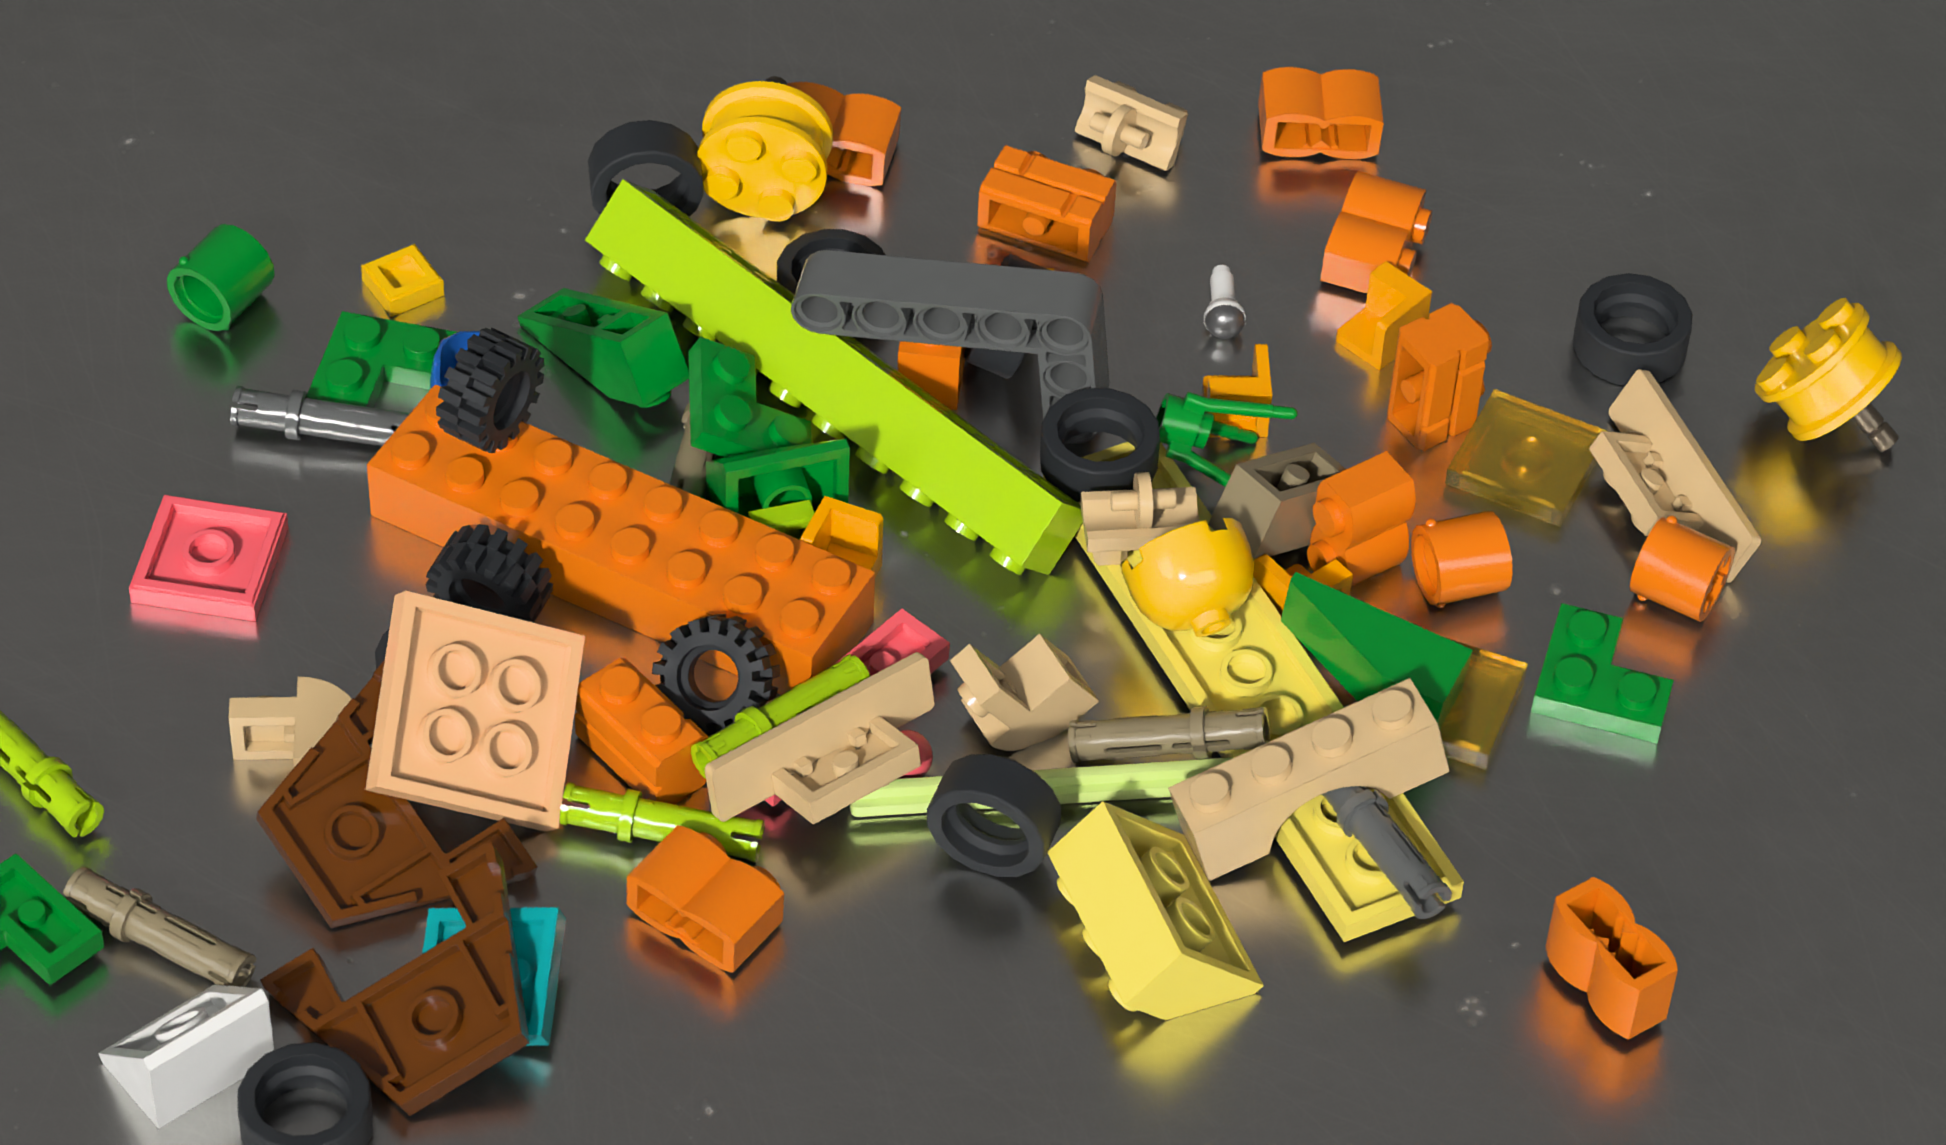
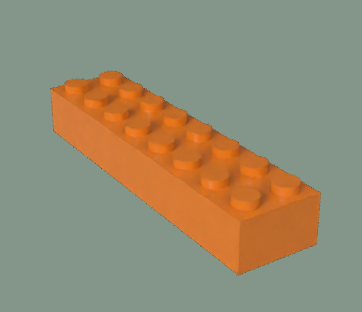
M436 384L367 463L371 516L442 547L445 546L455 530L459 532L460 528L466 525H470L473 530H475L478 524L488 525L491 535H494L498 528L507 531L508 541L515 544L518 538L528 544L524 550L525 553L530 555L537 552L543 559L538 568H549L552 575L549 583L553 584L551 595L661 643L672 638L670 633L677 627L703 617L726 614V618L738 616L746 619L745 626L747 628L757 626L765 634L760 638V641L764 646L772 643L777 653L769 656L771 666L780 665V677L772 680V686L779 688L777 693L780 695L838 662L858 645L874 623V571L522 421L518 425L520 433L514 440L508 437L507 447L502 450L496 449L495 453L485 452L444 432L439 427L437 422L441 417L436 415V407L444 400L438 398L440 386ZM708 650L699 657L702 661L738 676L735 663L723 652Z

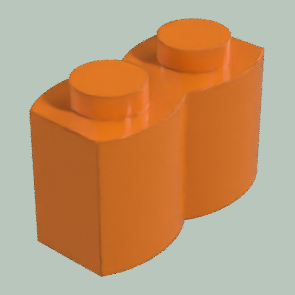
M1281 67L1262 72L1258 108L1263 151L1282 157H1304L1321 152L1340 159H1363L1379 154L1384 123L1378 76L1355 69H1340L1319 74L1312 70L1298 67Z
M788 83V86L806 93L818 102L831 121L833 142L830 154L826 160L827 174L840 181L858 185H883L900 136L902 107L890 100L875 95H843L835 89L817 83Z
M1357 171L1348 190L1342 211L1336 219L1327 242L1320 281L1367 294L1370 273L1385 261L1411 277L1417 251L1411 250L1413 242L1421 245L1424 244L1433 210L1423 208L1426 189Z
M1388 451L1320 482L1317 488L1316 503L1313 505V517L1316 525L1313 527L1310 546L1307 549L1308 561L1314 572L1337 559L1353 574L1352 587L1401 564L1406 559L1409 549L1407 521L1411 519L1415 509V487L1413 479Z
M677 825L627 875V905L635 914L660 932L680 938L695 954L724 971L733 973L783 921L784 892L781 890L776 878L760 866H750L744 862L730 859L723 845L715 837L705 832L698 833L687 827Z
M1592 877L1556 896L1546 941V952L1551 964L1561 977L1574 987L1587 992L1590 1006L1596 1016L1609 1029L1624 1038L1630 1039L1664 1021L1667 1018L1678 972L1675 957L1665 942L1651 930L1635 923L1633 912L1623 896L1612 886L1598 878Z

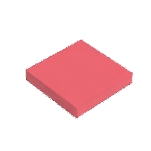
M164 495L129 586L131 603L256 622L289 529L287 513Z

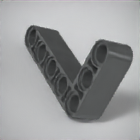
M831 250L817 251L811 254L805 261L792 301L791 313L794 320L808 331L828 335L1038 354L1043 419L1049 407L1066 394L1085 388H1109L1103 293L1095 280L1086 275L1065 271ZM1087 432L1074 436L1066 443L1083 444L1091 441L1097 435V432Z

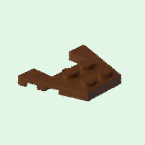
M385 660L375 670L372 678L359 694L352 698L339 713L337 720L313 748L311 747L257 811L256 820L330 928L450 899L451 897L437 872L489 840L503 859L506 884L526 880L533 876L538 868L504 818L449 853H444L408 800L365 790L372 749L370 745L373 743Z
M490 840L437 872L466 927L346 1001L343 999L322 957L314 948L309 949L260 979L262 986L273 999L328 1046L341 1049L359 1062L368 1080L409 1116L530 1043L503 859Z

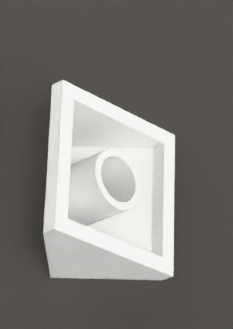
M213 985L99 1052L98 1055L107 1070L153 1124L160 1129L243 1079L247 1070L266 1053L274 1050L268 999L262 988Z

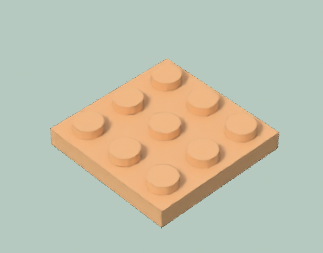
M403 591L394 595L365 790L497 821L504 818L507 823L548 832L558 829L585 636L410 591Z

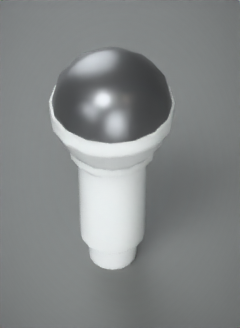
M1218 265L1214 267L1213 274L1210 277L1211 302L1204 312L1203 320L1206 329L1212 336L1220 339H1230L1238 335L1243 329L1246 314L1243 307L1235 299L1234 277L1231 274L1230 268L1226 265Z

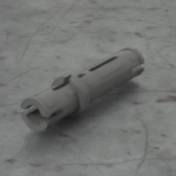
M237 386L232 401L238 402L240 405L258 407V409L253 411L231 407L230 421L232 426L237 427L241 425L284 431L285 437L289 439L300 440L304 434L383 446L410 413L310 399L306 391L292 390L290 395H283Z
M1351 786L1322 794L1337 813V824L1348 837L1353 835L1362 844L1373 861L1402 895L1417 918H1431L1446 907L1435 893H1438L1443 901H1450L1452 891L1437 876L1417 848L1394 822L1388 813L1389 804L1379 791L1374 790L1372 792L1367 787Z

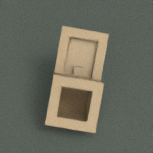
M1038 634L1001 666H998L971 644H968L950 660L964 681L957 688L962 697L961 702L990 745L1000 750H1021L1055 737L1070 726V721L1078 720L1099 702L1069 656L1041 634Z
M298 677L297 697L258 696L230 698L228 719L233 760L293 759L295 767L311 747L313 748L334 724L339 713L352 698L338 686L311 677Z

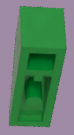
M562 288L517 316L520 326L609 398L634 404L641 408L652 407L666 401L671 396L672 389L689 379V370L667 312Z
M1297 572L1294 573L1290 580L1281 622L1357 701H1360L1410 678L1438 723L1440 730L1462 691L1473 650Z

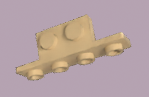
M1637 370L1608 411L1609 416L1620 433L1601 431L1589 450L1602 468L1604 479L1616 490L1631 513L1633 524L1645 536L1649 535L1661 517L1667 518L1673 515L1677 518L1678 523L1735 547L1733 564L1726 583H1731L1760 546L1761 537L1652 373L1647 370Z
M915 652L709 762L704 770L712 814L720 821L725 822L769 797L776 795L814 825L920 767L921 761L918 744L897 728L923 715L934 707L928 659L919 652Z

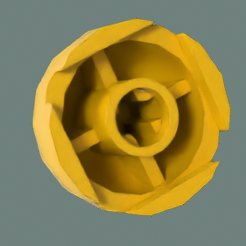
M1223 518L1227 530L1212 532L1207 520L1180 527L1140 547L1139 552L1143 561L1134 568L1126 559L1122 564L1121 573L1139 611L1155 625L1172 631L1193 630L1196 637L1209 636L1228 627L1232 622L1229 615L1239 609L1252 590L1254 561L1249 542L1239 521L1233 518Z

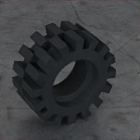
M491 327V330L488 328L481 329L479 336L473 334L467 340L468 349L460 348L455 355L458 363L454 369L448 367L444 376L449 381L447 386L440 387L438 398L444 401L436 407V415L441 417L437 423L444 432L485 452L495 453L496 449L502 450L507 447L508 437L514 440L520 433L518 426L520 422L527 423L531 413L527 410L531 403H537L540 393L536 392L535 389L543 384L544 373L539 371L545 364L544 358L540 357L541 352L537 348Z
M478 524L475 530L470 525L462 526L459 532L455 530L426 575V578H429L426 583L427 592L435 593L433 598L467 605L532 623L535 622L550 598L553 584L549 583L552 577L549 568H538L543 561L538 553L535 552L528 555L524 552L528 545L527 543L518 538L516 543L513 544L507 540L508 532L499 528L494 535H491L488 525Z
M715 614L677 627L670 633L672 638L662 642L657 650L658 653L663 655L662 659L653 663L652 674L660 675L661 682L655 686L684 713V719H691L707 736L713 735L734 723L736 714L743 709L751 706L758 709L765 705L767 701L775 699L779 689L772 686V680L780 677V665L771 666L769 656L777 654L772 643L764 646L760 638L765 633L757 626L747 628L745 626L747 620L738 616L726 618V614ZM708 650L725 653L736 665L738 683L733 694L725 700L708 698L696 685L694 678L696 662Z

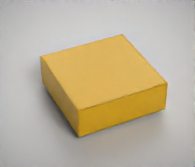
M415 244L361 265L362 281L390 317L445 296L443 279Z

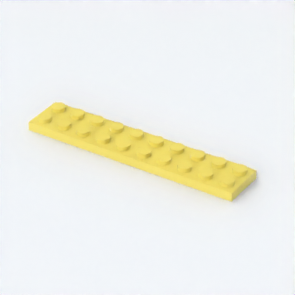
M1125 442L1081 458L1092 461H1115L1129 456L1136 449L1129 442ZM1160 443L1158 470L1152 480V489L1192 487L1174 460L1166 457V449ZM1197 495L1199 520H1207L1209 523L1212 515ZM1082 523L1075 534V538L1190 711L1192 707L1207 706L1209 711H1232L1266 707L1270 724V741L1344 708L1297 638L1281 622V615L1254 576L1252 590L1241 607L1229 615L1232 622L1225 629L1209 636L1196 637L1193 630L1172 631L1162 628L1145 617L1133 601L1121 573L1122 564L1125 560L1120 565L1098 566L1094 562L1093 553H1087ZM1139 550L1128 551L1127 559L1134 568L1143 559ZM1225 750L1218 753L1221 758H1235L1250 750ZM1381 793L1389 804L1388 813L1394 822L1417 848L1437 876L1452 891L1450 901H1443L1438 893H1435L1436 896L1444 904L1461 898L1464 884L1463 879L1405 795L1402 793L1389 799ZM1322 794L1294 811L1275 835L1276 841L1344 942L1415 916L1402 895L1373 861L1362 844L1353 835L1348 837L1337 824V813Z

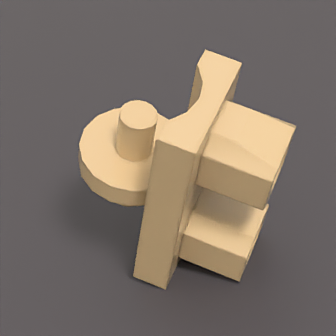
M1096 75L1089 78L1085 87L1084 106L1076 123L1075 132L1101 143L1102 151L1113 157L1119 156L1123 152L1165 171L1172 168L1175 164L1180 141L1183 138L1188 118L1187 110L1170 102L1165 105L1137 93L1136 88L1120 81L1113 83Z
M1136 472L1134 474L1133 490L1081 492L1080 507L1087 553H1093L1094 562L1098 566L1120 565L1123 560L1127 559L1128 551L1139 550L1140 547L1169 531L1200 522L1195 487L1152 489L1149 472Z

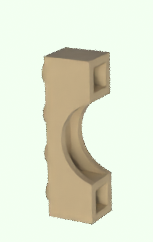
M1409 678L1168 787L1183 835H1185L1208 881H1211L1268 855L1273 839L1284 821L1303 804L1323 793L1343 787L1362 786L1378 790L1391 799L1450 772L1438 723Z

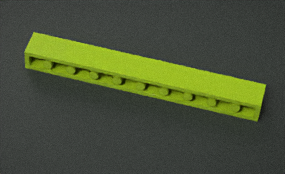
M622 179L585 239L586 242L604 254L599 261L604 268L626 281H630L632 277L639 280L645 285L641 291V295L667 312H672L674 308L687 316L682 325L700 338L701 336L712 341L717 339L726 346L755 355V374L757 375L760 371L772 380L768 387L772 394L796 408H799L803 403L816 413L811 422L837 440L844 439L845 436L859 445L855 455L860 460L884 474H887L889 469H891L904 479L899 488L908 496L927 507H931L935 502L946 510L948 515L944 522L952 529L973 541H976L980 536L994 546L989 555L1000 565L1018 575H1022L1025 568L1047 575L1051 573L1083 523L1080 504L853 337L819 334L801 327L794 320L791 313V305L794 298L792 292L653 190Z

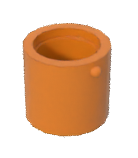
M1487 510L1440 521L1430 518L1425 524L1416 525L1413 529L1411 556L1419 588L1430 605L1443 608L1446 603L1506 591L1510 587L1513 575L1510 545L1505 529L1499 517L1493 511Z
M1673 515L1667 518L1661 517L1650 531L1636 560L1630 580V591L1636 593L1640 601L1649 599L1699 622H1703L1715 606L1733 564L1735 547L1678 523L1677 518Z

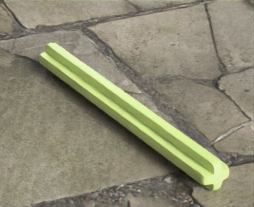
M1233 757L1032 771L1036 772L1053 789L1060 804L1171 797L1168 787L1224 763ZM943 776L896 779L889 785L881 787L850 804V811L855 817L927 813V807ZM968 803L974 810L994 809L977 803Z

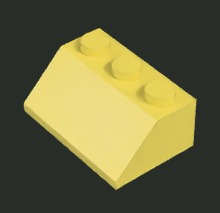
M1102 801L1048 850L1047 853L1059 875L1057 886L1062 895L1075 906L1085 926L1082 930L1083 938L1091 950L1101 958L1111 978L1108 981L1110 992L1127 1010L1133 1012L1139 1010L1163 1020H1170L1253 995L1264 986L1185 835Z

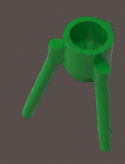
M1187 392L1185 398L1167 393L1159 406L1156 419L1159 422L1160 443L1168 445L1166 457L1186 463L1226 487L1231 474L1193 452L1192 446L1203 449L1210 434L1249 444L1256 443L1258 435L1252 431L1214 421V414L1210 412L1290 420L1295 419L1298 412L1293 407L1207 398Z

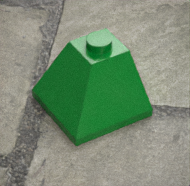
M847 439L765 449L707 461L706 500L745 517H748L749 511L810 500L815 513L824 496L848 503L850 447Z

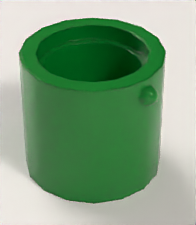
M221 224L214 227L186 256L180 257L179 263L169 272L167 287L173 302L195 324L207 330L227 331L230 329L231 324L272 283L275 277L274 265L268 252L247 231L234 225Z

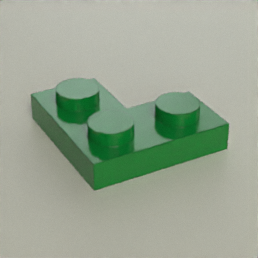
M342 311L308 390V398L374 408L384 382L430 390V375L434 355L441 340L456 333V331Z
M700 336L688 351L690 440L692 447L726 458L731 455H741L765 449L812 443L811 421L756 403L755 355Z
M1561 603L1534 694L1531 712L1658 744L1674 680L1612 665L1624 618Z
M17 853L0 863V951L8 946L43 980L52 985L104 948L102 931Z

